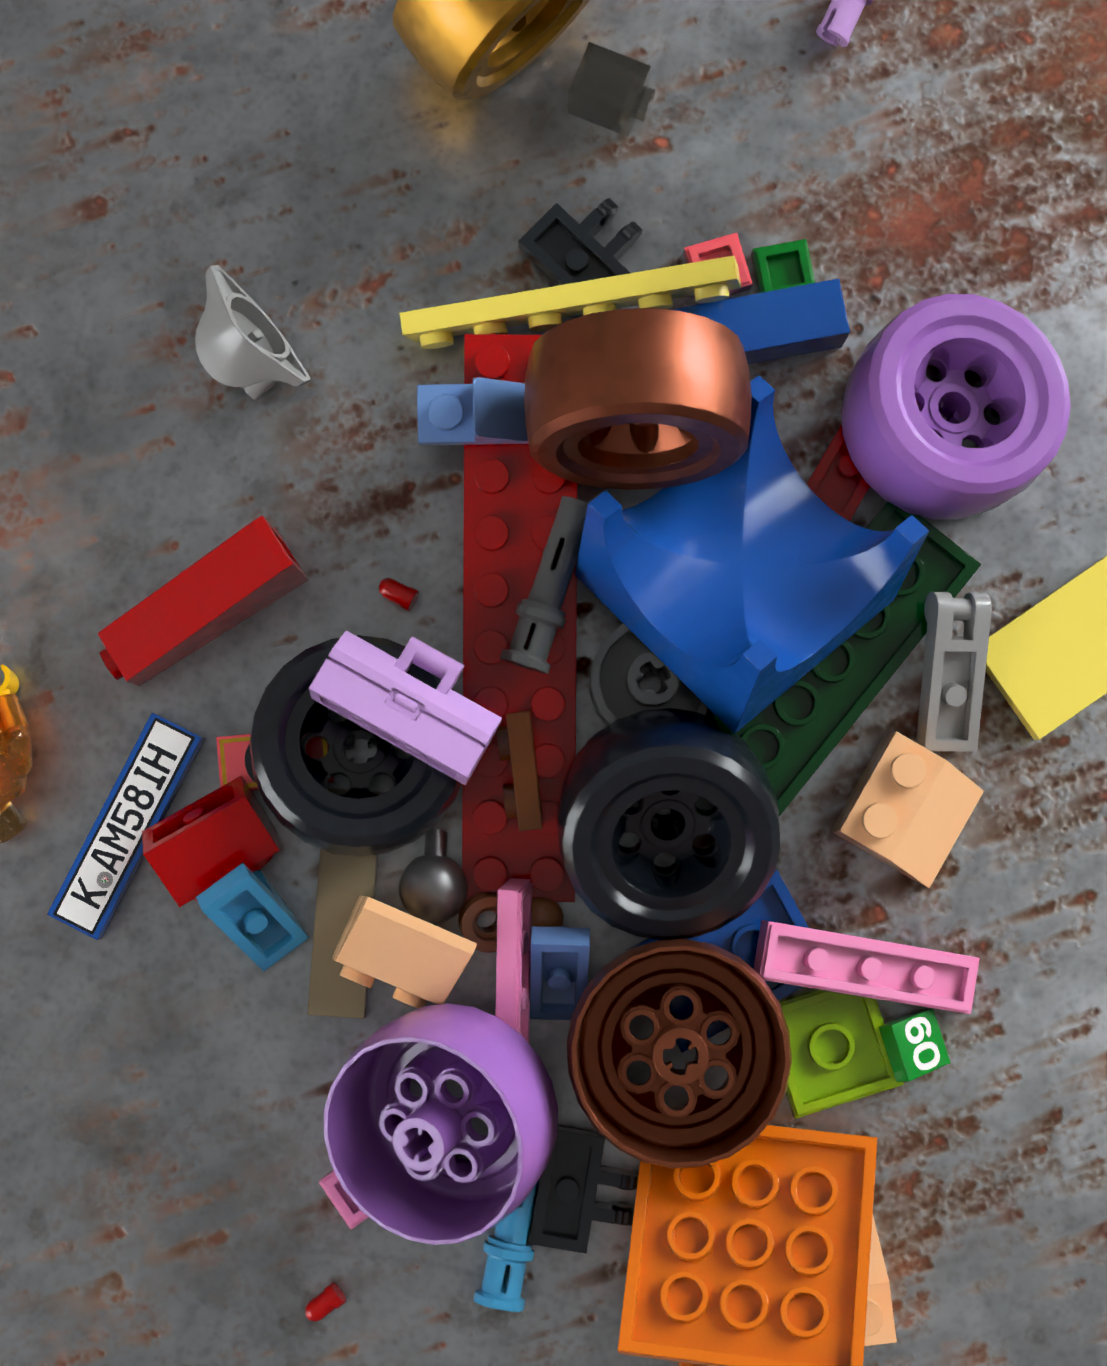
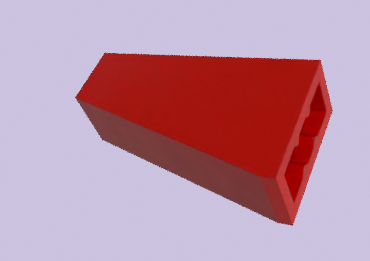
M262 515L98 632L99 638L106 647L99 652L100 657L116 680L124 677L127 682L140 686L309 580L281 535Z

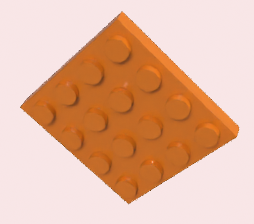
M767 1125L752 1143L731 1157L703 1167L668 1168L640 1161L618 1342L619 1354L706 1366H863L878 1137Z

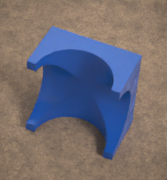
M759 375L750 381L752 398L748 447L741 458L716 475L693 483L663 488L647 500L623 510L622 505L606 490L603 491L587 505L575 576L734 734L894 601L929 533V530L913 515L897 526L895 530L874 531L848 521L828 507L808 487L788 458L775 425L773 412L775 389Z

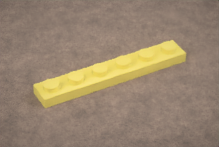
M728 256L406 311L399 314L402 335L414 342H420L423 349H434L453 345V336L470 333L508 334L507 327L528 324L529 330L542 331L561 324L562 318L584 316L591 313L639 305V308L667 310L673 307L672 299L695 296L696 303L717 302L729 298V290L741 288V282L735 256Z

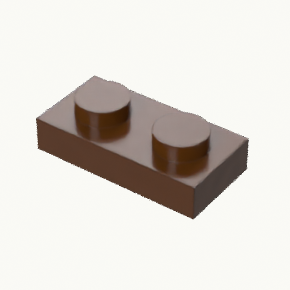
M531 710L507 713V725L497 728L500 761L511 760L513 783L503 784L507 819L518 818L519 831L542 829L544 823Z

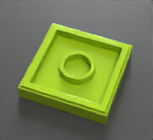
M813 989L779 1000L790 1032L792 1064L786 1096L795 1119L904 1085L903 1082H896L879 1030V1026L884 1025L877 999Z

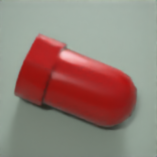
M392 578L383 579L378 586V590L383 597L400 605L401 608L407 611H411L419 597L418 590Z
M332 1282L324 1288L323 1292L306 1305L305 1315L307 1319L312 1322H318L333 1310L341 1307L347 1301L344 1292L336 1283Z

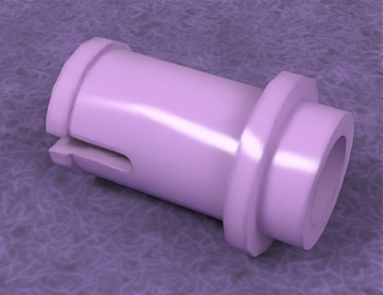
M832 0L821 24L818 25L817 35L831 45L837 46L839 43L841 47L848 46L850 36L864 6L872 4L873 0Z

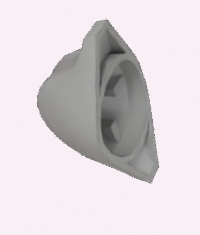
M219 265L210 266L205 274L206 306L197 326L195 337L196 351L205 370L215 380L224 385L243 387L245 392L255 400H259L278 381L293 386H301L311 380L310 376L285 337L266 313Z

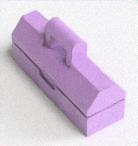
M346 630L332 648L328 659L326 658L309 687L311 699L464 785L467 784L502 720L500 716L452 690L464 668L463 664L413 636L399 659H396ZM412 663L441 679L438 687L434 689L407 674Z

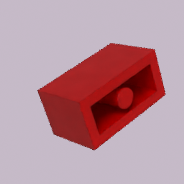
M242 776L237 777L142 831L143 855L179 908L192 900L197 901L196 897L241 863H244L254 872L264 867L272 859L273 854L280 851L275 827Z

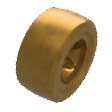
M397 0L392 17L394 28L421 67L457 100H469L491 93L525 69L567 29L590 0Z

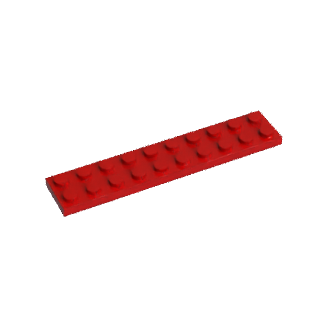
M464 334V384H473V378L477 377L525 383L530 352L535 341L542 335ZM528 444L464 445L463 696L500 716L502 720L499 726L507 725V713L531 710L544 824L542 829L519 831L518 818L507 819L503 784L513 783L511 760L500 761L496 730L467 784H462V871L466 876L468 885L466 901L471 896L482 892L498 894V889L510 878L530 879V883H532V899L547 897L555 902H575V890L560 853L557 814L562 785L576 757V566L561 607V611L565 612L564 618L566 622L564 628L557 629L547 662L551 665L549 674L539 673L500 659L502 650L509 649L519 620V616L515 613L517 604L521 603L522 599H528L561 498L566 496L577 499V483L563 479L540 466L530 455Z

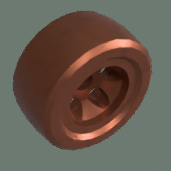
M655 308L617 309L591 313L565 321L549 329L535 341L529 355L525 376L524 411L530 455L540 466L563 479L582 485L609 489L639 490L674 487L697 482L720 473L738 461L748 447L752 394L746 354L738 335L725 325L704 316L677 310Z
M690 939L656 940L629 949L606 964L584 989L572 1014L566 1043L568 1074L578 1104L593 1127L618 1150L644 1163L668 1168L703 1167L729 1158L752 1143L774 1118L787 1091L792 1064L790 1032L779 1001L762 976L740 957L714 944ZM679 995L689 997L693 1003L692 1014L685 1019L674 1018L670 1013V1002ZM645 1015L653 1021L654 1029L648 1038L638 1039L630 1033L629 1025L634 1017ZM721 1020L729 1025L731 1033L725 1043L717 1045L709 1041L706 1031L713 1021ZM678 1038L690 1040L687 1045L688 1049L691 1050L694 1047L696 1049L694 1061L686 1062L684 1069L671 1068L673 1066L672 1061L667 1063L663 1061L664 1049H673ZM641 1060L650 1066V1078L645 1083L636 1084L627 1077V1068L633 1061ZM720 1066L727 1071L728 1076L721 1087L714 1090L705 1084L704 1075L710 1067ZM672 1086L683 1087L688 1093L687 1103L682 1107L667 1106L664 1102L666 1090Z

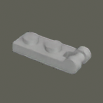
M930 592L927 595L924 606L927 633L916 743L930 751L977 752L992 613L991 600L986 593H967L964 598H953L949 592ZM953 620L964 622L963 636H952Z

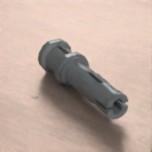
M562 496L528 599H522L521 603L517 604L515 613L519 616V620L509 649L502 650L500 659L539 673L549 674L551 665L547 662L557 629L564 628L566 622L564 618L565 612L561 611V607L577 564L588 503Z

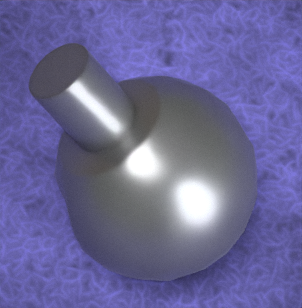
M431 829L425 833L424 856L414 859L401 875L399 897L410 915L438 926L454 917L462 909L467 898L468 885L461 867L453 859L447 857L448 833L444 830Z

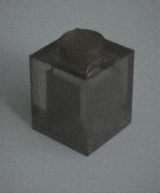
M589 42L568 91V113L628 137L635 119L643 122L646 120L654 100L656 90L649 87L651 66Z

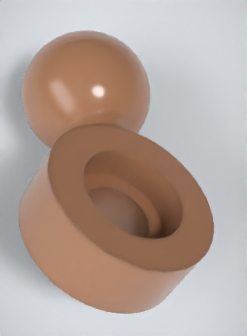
M482 892L471 896L464 903L458 918L459 928L464 938L477 943L475 949L486 953L497 952L498 894ZM547 897L532 899V926L556 927L563 925V911L557 902ZM492 911L496 914L492 925L488 927L477 925V919L481 913Z

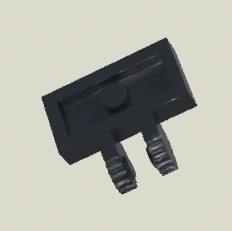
M610 198L602 201L580 224L556 203L518 241V248L557 285L629 274L630 272L618 259L632 247L642 234L643 229L633 221L624 226L603 247L594 236L611 222L618 209V206Z
M558 1126V1136L551 1159L539 1180L529 1244L587 1254L592 1220L632 1226L634 1208L618 1203H595L598 1184L629 1191L637 1190L639 1172L621 1168L601 1167L605 1137L600 1133Z

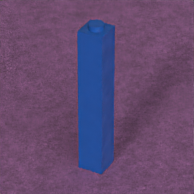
M839 278L671 309L704 316L725 325L738 335L744 347L748 365L841 348L850 334Z

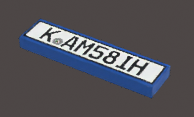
M151 713L47 915L96 940L102 939L144 858L142 831L164 819L205 738L155 713Z

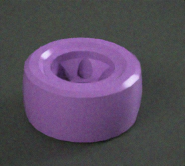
M945 294L922 300L903 311L887 323L866 345L845 387L841 408L843 438L853 464L865 482L884 500L907 513L925 518L958 520L993 510L1023 492L1056 456L1067 433L1071 409L1069 384L1059 355L1045 334L1023 314L1000 301L975 294ZM927 365H933L940 370L941 381L934 382L926 377ZM965 371L976 372L981 377V387L974 388L970 386L965 380ZM984 408L996 410L1000 416V424L992 425L988 423L984 418ZM969 439L974 441L978 448L962 447L961 444L963 440Z
M450 1003L423 1006L391 1020L375 1031L351 1053L330 1087L324 1109V1139L330 1164L345 1192L363 1213L382 1228L407 1240L432 1245L460 1243L479 1236L511 1214L525 1201L545 1171L558 1136V1104L552 1080L540 1056L520 1033L500 1018L475 1007ZM411 1079H415L421 1084L422 1096H415L410 1092ZM447 1080H455L462 1086L464 1091L463 1097H455L448 1091L446 1086ZM472 1118H480L487 1124L489 1129L488 1135L478 1134L473 1129L471 1124ZM460 1153L466 1155L470 1160L455 1158V1155Z

